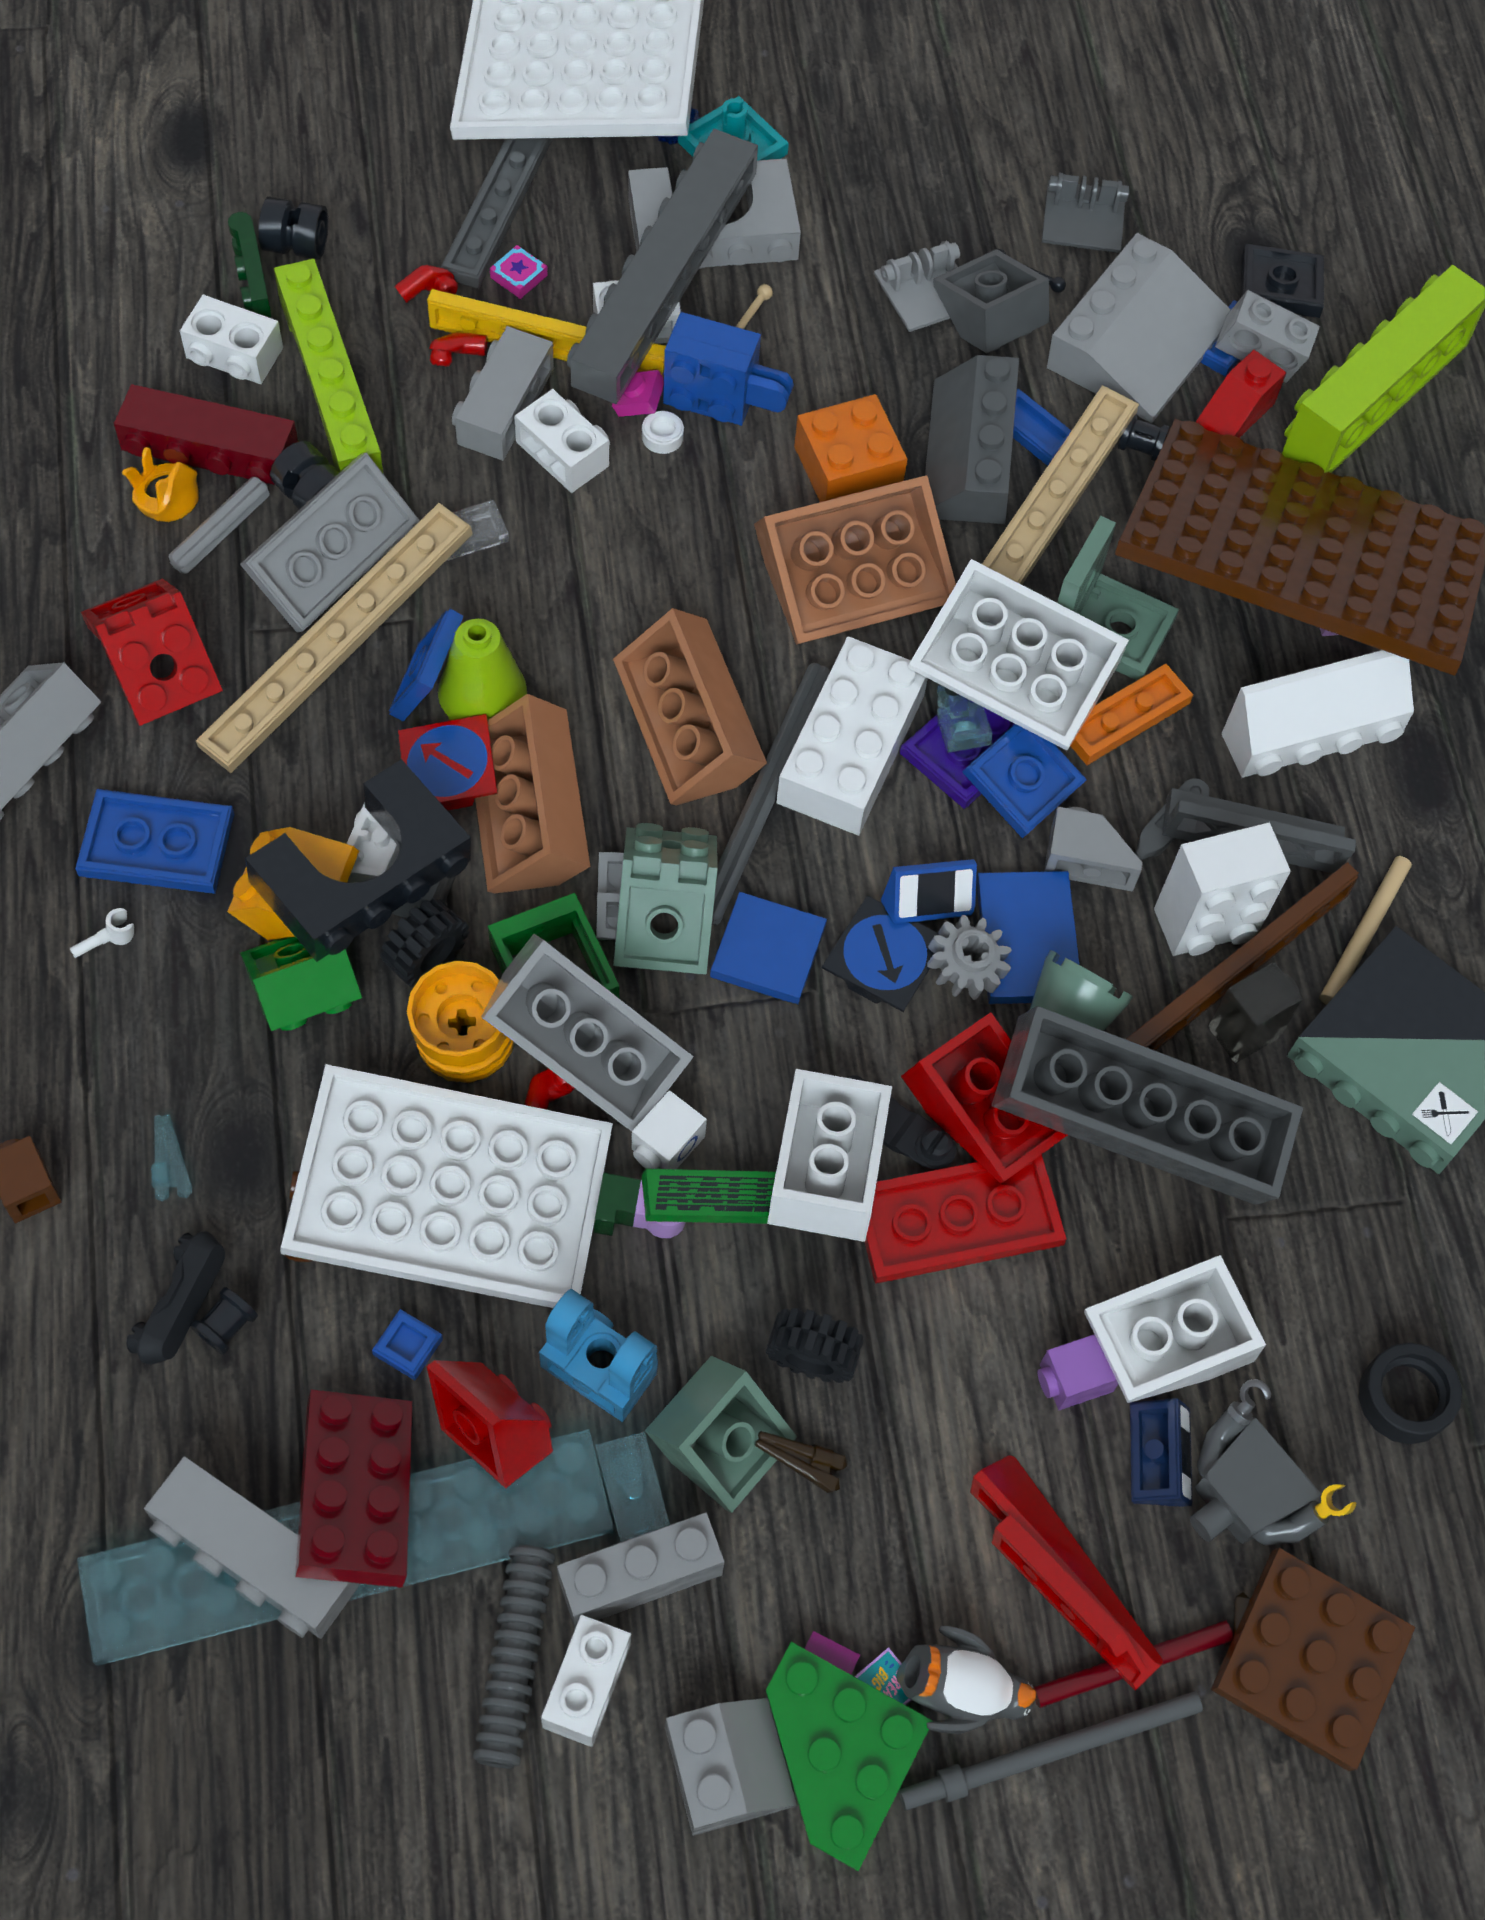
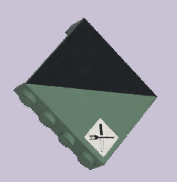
M1395 926L1302 1032L1287 1056L1294 1061L1298 1070L1304 1075L1316 1078L1329 1088L1341 1104L1354 1108L1370 1120L1371 1125L1378 1133L1385 1137L1393 1138L1407 1149L1411 1157L1418 1164L1431 1168L1437 1174H1440L1485 1120V992L1398 926Z

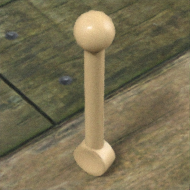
M763 284L758 287V296L736 325L737 328L744 329L763 301L769 300L772 297L773 291L769 285Z

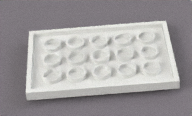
M326 1064L281 1244V1254L554 1308L569 1289H573L581 1295L613 1123Z

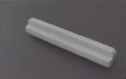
M255 476L245 482L169 554L170 564L182 574L189 573L269 497L270 493L266 483Z

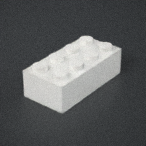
M847 636L779 776L777 804L858 836L860 835L925 694L928 678L908 668L911 660Z

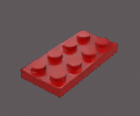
M1041 1154L1003 1183L996 1180L978 1162L878 1181L876 1183L872 1213L864 1243L874 1281L877 1284L1064 1246L1067 1238Z

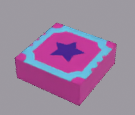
M518 245L490 268V278L520 299L548 276L547 265Z

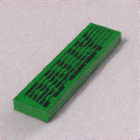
M645 1169L641 1176L646 1221L767 1224L776 1172Z

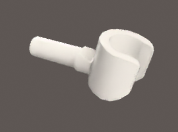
M117 908L110 911L105 920L106 928L70 947L73 956L77 958L109 941L116 945L129 943L134 936V924L131 923L123 928H116V926L122 925L127 920V910Z

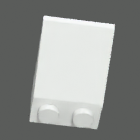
M1221 1255L1084 1310L1127 1403L1211 1380L1254 1362L1266 1346Z

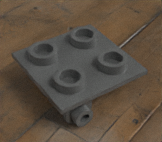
M1059 172L1058 176L1050 175L1047 185L1041 243L1120 253L1125 202L1128 199L1129 186L1122 185L1121 180H1102L1101 187H1098L1099 177H1094L1091 186L1086 185L1087 176L1084 175L1080 184H1078L1079 176L1065 175L1062 172Z

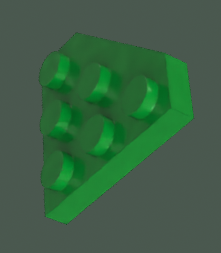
M791 1642L766 1689V1693L808 1840L814 1847L859 1871L929 1730L926 1723L932 1722V1720Z

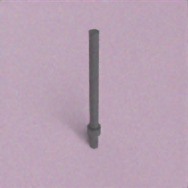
M1193 1691L964 1768H960L958 1764L937 1770V1777L899 1789V1798L905 1811L943 1798L949 1803L967 1797L968 1790L1201 1713L1203 1712L1202 1702L1198 1693Z

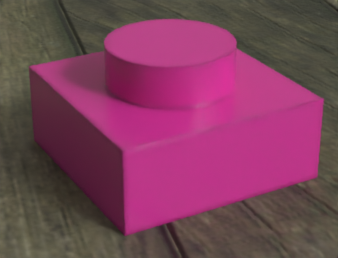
M659 370L635 373L617 405L612 403V407L618 417L654 414L656 412L664 387V378Z

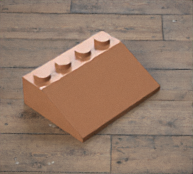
M927 475L764 516L754 524L765 567L796 645L944 606L956 585Z

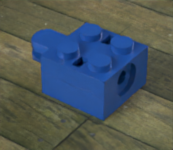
M680 312L665 348L663 404L673 406L681 411H691L709 416L720 422H730L742 426L750 405L777 413L784 410L794 383L787 372L759 365L761 334Z

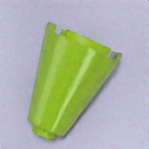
M471 619L462 623L456 630L438 686V699L441 708L448 715L449 721L487 714L489 720L527 694V686L498 628L488 620Z

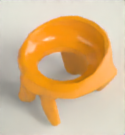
M145 447L142 452V473L134 467H129L122 471V475L127 477L134 488L132 493L133 503L145 516L157 521L171 522L182 519L194 509L199 500V488L196 480L197 471L181 462L153 465L151 449L149 447ZM168 475L165 479H160L156 482L157 498L146 494V489L150 482L160 476Z

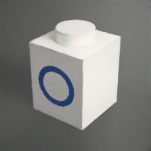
M669 1090L632 1131V1150L634 1151L635 1159L646 1169H677L705 1138L707 1119Z

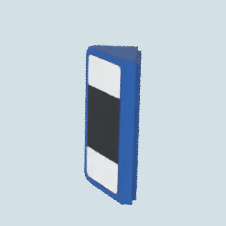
M974 859L893 867L881 902L891 920L897 924L961 917L962 915L971 916L975 908L977 863Z

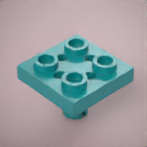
M740 96L726 100L719 108L691 123L688 129V136H678V143L692 157L697 145L700 142L705 143L713 129L758 145L757 161L781 159L788 155L789 143Z

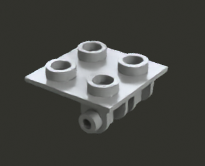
M943 241L939 246L931 248L930 252L928 249L922 248L919 250V254L913 251L906 257L897 260L889 259L885 266L874 271L875 277L909 332L950 319L934 288L933 279L958 267L955 259L960 258V250L955 242L950 244L948 241Z

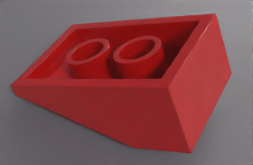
M990 1012L920 1060L901 1075V1078L928 1116L996 1180L1003 1183L1068 1135L992 1107L1011 1039Z

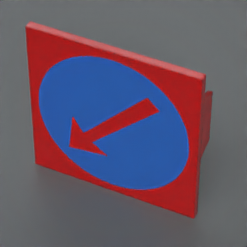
M487 714L398 730L401 759L447 811L473 806L475 798L498 794Z

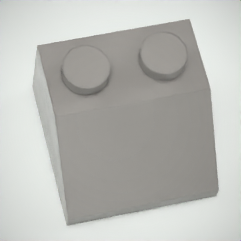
M768 1698L718 1703L666 1718L665 1730L692 1836L797 1806Z

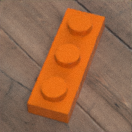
M1164 664L1096 704L1072 742L1071 748L1086 765H1089L1189 705L1193 694L1167 664Z

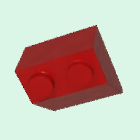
M434 1360L426 1366L441 1430L505 1489L553 1452L549 1431L552 1424L548 1415L537 1403L533 1402L529 1405L520 1397L514 1384L505 1375H495L482 1362Z

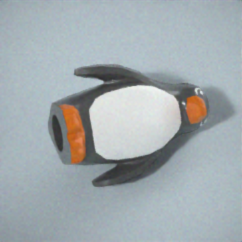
M940 1626L939 1632L957 1644V1647L937 1644L916 1645L901 1664L896 1674L897 1682L908 1698L949 1717L947 1720L926 1723L929 1730L942 1733L962 1734L975 1730L991 1720L1001 1718L1017 1720L1024 1718L1033 1708L1036 1698V1691L1033 1689V1686L1026 1679L1008 1672L998 1662L993 1651L978 1636L964 1629L951 1626Z

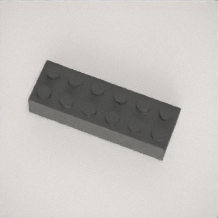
M1039 1006L1018 1017L992 1102V1107L1254 1205L1279 1199L1303 1111L1302 1106Z

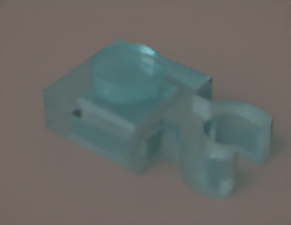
M939 685L937 688V704L939 707L937 709V721L947 752L992 745V731L984 708L974 702L971 703V700L961 695L952 696L947 694L945 687Z

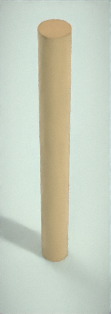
M1397 856L1391 864L1320 995V1000L1327 1005L1355 972L1412 866V863L1407 858Z

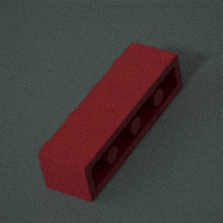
M134 384L130 385L114 422L121 450L127 451L132 455L142 457L143 449L149 447L154 458L167 460L171 463L181 462L185 465L210 470L218 475L229 474L246 479L255 476L266 484L273 485L275 484L271 481L270 471L274 461L284 449L298 442L294 420Z

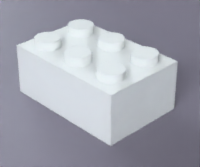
M1270 822L1181 844L1154 907L1173 956L1188 952L1192 956L1200 955L1210 951L1215 945L1230 941L1234 945L1243 944L1259 933L1291 872Z
M801 1069L795 1070L767 1224L865 1242L872 1213L892 1086Z

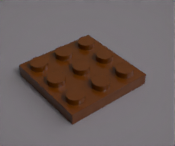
M1277 1548L1271 1551L1210 1690L1347 1771H1354L1358 1769L1415 1627L1285 1550Z

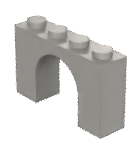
M787 158L757 161L756 175L746 190L748 212L739 220L724 226L700 268L798 260L801 231ZM668 167L628 170V201L636 253L640 248V241L647 226L653 227L658 219L661 203L666 197L671 198L673 195Z

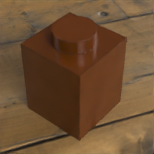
M30 1136L23 1139H10L0 1144V1198L15 1224L62 1203L41 1154Z

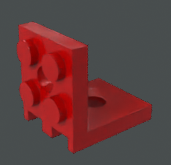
M163 578L81 612L88 629L101 641L139 726L223 691L181 592ZM160 654H168L174 660L172 673L164 678H157L150 671L151 661Z

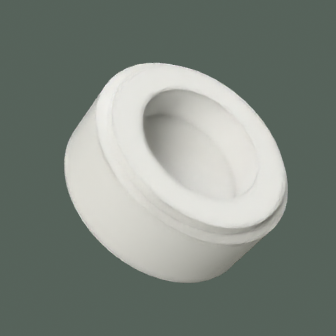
M657 411L654 414H649L642 423V441L649 450L655 453L666 454L677 450L681 446L684 426L682 420L677 415L668 411Z

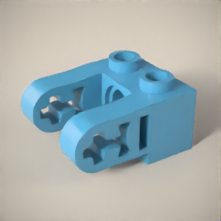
M569 1289L557 1302L545 1325L547 1342L539 1352L540 1367L623 1423L657 1375V1345L636 1331L631 1333L626 1339L612 1329L613 1323L604 1314L594 1309L591 1301L573 1289ZM603 1350L610 1352L614 1358L610 1366L597 1368L589 1363L588 1358L596 1351Z

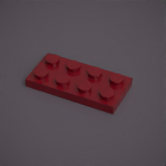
M310 1390L306 1413L295 1577L403 1588L407 1577L412 1401Z

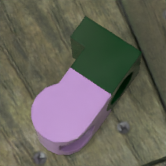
M603 1173L593 1233L612 1236L614 1224L646 1228L659 1238H672L683 1230L686 1222L646 1221L642 1180Z

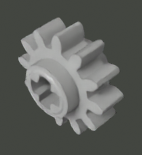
M966 915L961 916L956 926L946 921L938 931L939 935L934 936L928 945V948L935 954L928 961L927 967L941 969L942 972L937 978L936 984L942 985L947 981H951L954 984L952 987V995L954 997L958 996L963 988H968L969 995L973 1000L979 997L983 989L993 993L1001 984L1000 979H1004L1011 969L1009 964L1004 962L1012 951L1011 948L997 945V941L1003 932L995 930L988 934L985 931L987 927L985 918L980 919L975 927L970 926V921Z

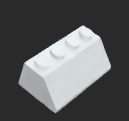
M1381 650L1241 687L1222 731L1223 739L1241 777L1254 774L1267 776L1287 765L1295 763L1307 765L1317 761L1324 755L1335 752L1348 754L1368 743L1376 741L1388 743L1400 737L1414 713L1409 659Z

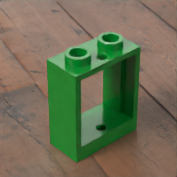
M575 893L488 925L490 948L502 974L513 961L512 956L522 950L533 934L549 942L572 933L593 978L619 998V984Z

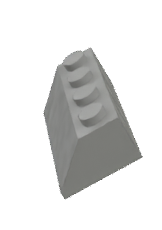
M65 663L27 666L0 695V820L4 816L2 811L4 806L12 798L21 797L32 787L35 782L32 776L43 765L48 766L61 756L65 749L62 744L72 733H80L93 721L94 715L92 712L101 703L95 694Z
M535 934L532 935L504 971L481 1016L630 1131H633L662 1099L694 1057Z

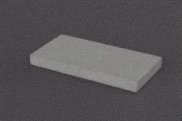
M363 453L356 457L240 565L297 633L303 632L420 520L369 455Z

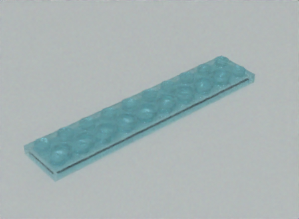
M587 1429L551 1438L553 1452L506 1489L473 1458L410 1474L407 1577L403 1587L511 1559L508 1555L509 1549L517 1545H531L551 1549L613 1533L614 1526L590 1430ZM300 1502L264 1511L298 1535ZM158 1537L77 1558L92 1659L96 1666L277 1620L281 1611L266 1600L260 1608L249 1602L234 1590L239 1581L226 1572L222 1571L216 1578L192 1560L196 1551L182 1541L173 1548ZM359 1584L360 1586L350 1600L400 1587Z

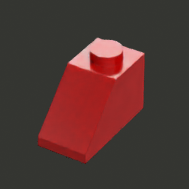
M1253 349L1228 373L1196 423L1202 425L1204 429L1220 435H1234L1240 438L1275 404L1287 372Z

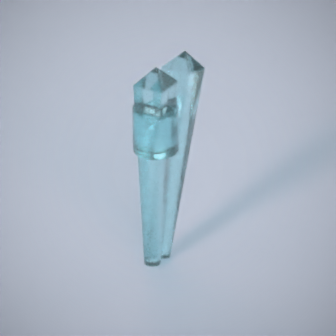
M166 1114L163 1117L157 1115L154 1117L155 1164L151 1167L155 1199L161 1202L168 1199L169 1187H177L178 1197L187 1199L192 1194V1185L170 1115Z

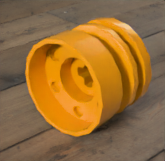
M452 961L437 965L419 978L409 995L407 1016L419 1054L432 1072L448 1081L470 1083L488 1078L503 1067L513 1051L514 1042L481 1017L500 980L492 971L477 963ZM470 1025L467 1035H458L461 1033L462 1026Z

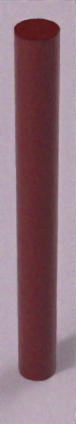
M1224 1620L1153 1646L1163 1659L1162 1665L1230 1642L1233 1640V1633L1228 1622ZM1107 1662L1033 1687L1036 1691L1035 1702L1039 1708L1122 1680L1123 1678Z

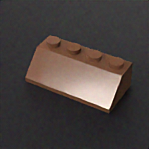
M672 608L613 658L670 804L677 806L737 788L767 764L707 619Z
M526 694L488 720L498 794L475 798L487 891L494 894L559 886L591 867L567 709Z

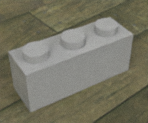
M507 326L499 341L494 340L491 343L485 366L482 371L477 370L474 373L468 396L464 402L459 401L454 409L452 425L456 426L457 445L504 461L516 439L514 415L538 399L554 370L552 341Z
M706 1512L557 1565V1573L574 1628H576L580 1615L600 1620L722 1576L724 1559Z

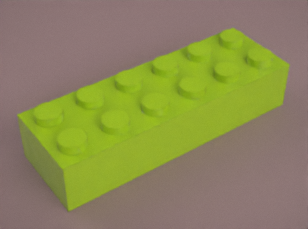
M1453 264L1440 276L1436 274L1431 276L1421 289L1420 295L1415 299L1412 297L1407 298L1390 322L1387 319L1383 320L1374 330L1366 344L1358 343L1351 350L1345 363L1340 368L1334 365L1325 374L1320 386L1315 391L1308 389L1303 393L1294 407V410L1298 412L1296 418L1289 424L1284 433L1287 441L1281 454L1284 457L1301 463L1310 462L1317 464L1324 470V473H1332L1468 345L1485 308V287Z

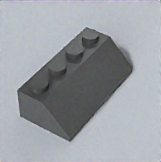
M977 355L934 379L925 476H928L939 520L1005 524L1019 358Z

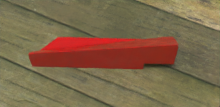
M1009 1455L981 1469L973 1476L970 1493L1000 1523L995 1527L992 1544L1136 1691L1163 1664L1162 1657L1019 1461L1014 1456Z

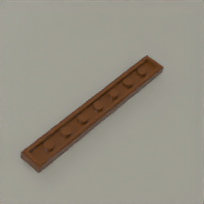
M1348 862L1127 1037L1126 1040L1155 1051L1347 898L1358 879L1359 872Z

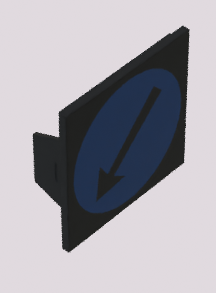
M867 895L822 965V969L841 978L846 982L848 989L875 1004L883 1001L904 1012L930 970L927 967V963L935 953L928 948V945L933 937L939 935V933L918 922L894 923L883 904Z

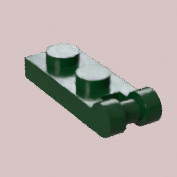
M234 213L228 219L230 234L233 236L232 246L236 255L234 258L239 281H248L247 287H240L244 309L272 319L253 220L248 213Z

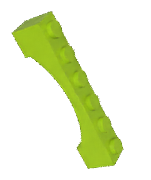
M315 259L274 267L280 303L289 330L293 333L304 362L335 468L341 472L360 454L367 453L383 473L381 452Z

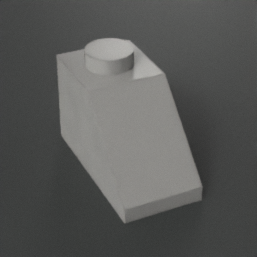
M1057 807L1050 829L1044 872L1068 871L1069 880L1133 892L1142 870V861L1107 819L1101 814L1090 813L1081 807Z

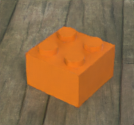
M876 394L797 415L794 447L820 502L904 481L907 457Z

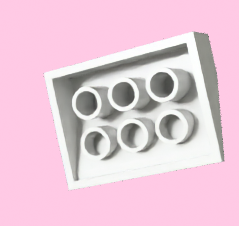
M971 559L910 661L908 668L1045 740L1068 750L1120 663L1129 640Z

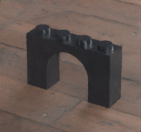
M402 759L363 783L365 808L394 840L400 850L393 865L380 876L359 883H346L328 878L310 863L286 833L245 858L250 884L316 962L329 954L336 955L350 945L354 937L368 928L375 929L380 927L390 918L392 912L407 902L412 904L419 901L429 892L433 885L445 877L453 878L457 876L471 861V837Z

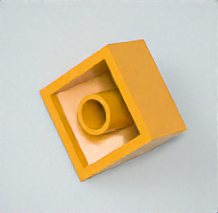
M292 827L261 832L250 848L251 855L286 833L320 873L333 880L346 883L359 854V850L352 845ZM246 867L243 875L234 886V897L227 912L267 940L293 937V933L250 884Z

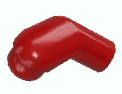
M421 265L394 286L406 303L423 290L431 292V289L451 294H456L458 290V284L450 271L430 265Z
M454 332L436 338L429 346V350H431L430 362L432 365L449 367L452 363V353L486 356L488 337L487 335Z
M547 1069L536 1074L531 1079L524 1105L547 1110L550 1102L569 1094L575 1088L553 1071Z

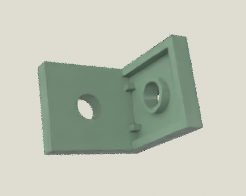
M1100 516L1064 578L1057 603L1113 632L1115 631L1111 628V623L1123 622L1127 624L1132 632L1128 634L1117 633L1129 641L1115 671L1134 680H1139L1149 670L1176 620L1179 609L1101 574L1116 522Z
M639 823L636 825V828L626 827L613 966L707 974L718 869L717 836L709 835L707 830L695 827L683 828L681 832L663 831L662 826L653 823ZM660 913H668L676 918L678 925L674 931L663 934L657 932L652 927L651 921Z

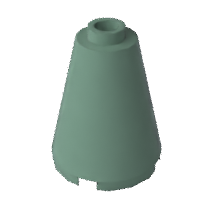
M1050 950L1045 958L1029 1010L1039 1006L1105 1031L1129 1005L1133 996L1123 991L1118 999L1113 996L1117 988L1112 983L1068 958H1065L1060 966L1056 963L1060 955Z

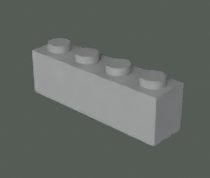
M185 1456L144 1508L154 1522L150 1531L173 1548L180 1541L196 1551L192 1560L216 1578L222 1571L239 1581L234 1588L235 1591L259 1608L265 1600L281 1611L277 1620L302 1638L307 1631H310L322 1639L360 1586L359 1583L295 1577L298 1535Z

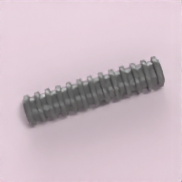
M517 1545L509 1549L508 1555L513 1561L506 1565L505 1571L506 1574L510 1575V1578L503 1582V1590L507 1592V1595L500 1598V1606L504 1608V1612L497 1615V1623L501 1625V1629L494 1632V1639L498 1641V1646L491 1649V1656L495 1658V1663L488 1666V1673L492 1675V1680L485 1683V1690L489 1691V1697L482 1700V1707L486 1709V1714L479 1717V1724L483 1726V1731L476 1734V1741L480 1743V1748L473 1751V1759L477 1760V1763L497 1768L512 1769L521 1763V1757L516 1754L517 1749L523 1748L524 1740L519 1737L520 1732L526 1731L527 1723L522 1719L523 1715L529 1714L530 1706L525 1701L526 1698L532 1696L533 1692L528 1684L529 1681L535 1679L536 1674L531 1669L532 1664L538 1662V1654L534 1652V1648L539 1647L541 1644V1637L537 1636V1631L542 1630L544 1627V1621L540 1619V1614L546 1613L547 1605L542 1601L543 1598L549 1596L550 1591L549 1587L545 1586V1583L552 1579V1571L548 1569V1566L554 1564L555 1555L549 1550L531 1545Z

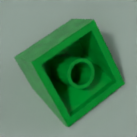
M293 936L280 938L240 953L271 1031L279 1028L282 1031L296 1029L304 1025L309 1017L323 1012L326 1014L342 1012L351 1007L353 1001L362 998L346 949L336 955L329 954L316 962L298 939Z

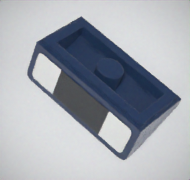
M1178 1398L1130 1402L1131 1502L1134 1504L1179 1507L1192 1506L1191 1422L1189 1407Z

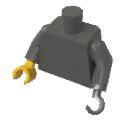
M1248 1380L1240 1389L1242 1402H1232L1205 1435L1197 1463L1202 1479L1195 1486V1489L1206 1504L1190 1516V1523L1200 1537L1207 1542H1211L1225 1529H1228L1241 1544L1253 1538L1262 1545L1297 1543L1328 1524L1330 1515L1344 1516L1353 1512L1356 1502L1346 1505L1342 1510L1337 1509L1332 1503V1495L1336 1490L1345 1487V1485L1334 1484L1328 1486L1321 1494L1258 1419H1253L1251 1410L1255 1407V1403L1248 1395V1388L1258 1387L1263 1391L1266 1400L1270 1399L1271 1392L1266 1383L1261 1380ZM1321 1496V1502H1320V1503L1317 1502V1501H1315L1316 1499H1318V1498Z

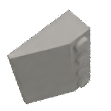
M1136 233L1053 333L1047 368L1095 394L1103 385L1139 404L1136 415L1153 423L1201 362L1205 352L1208 349L1210 350L1216 343L1225 318L1231 309L1171 249Z

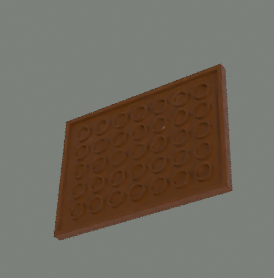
M1175 419L1121 535L1114 555L1455 676L1463 659L1484 571L1485 526L1475 519H1462L1447 514L1435 505H1422L1404 499L1402 495L1395 491H1381L1364 485L1362 481L1351 476L1341 477L1330 472L1324 473V470L1317 464L1310 462L1301 463L1284 457L1274 449H1261L1246 444L1234 435H1220L1204 429L1202 425L1196 422H1183Z

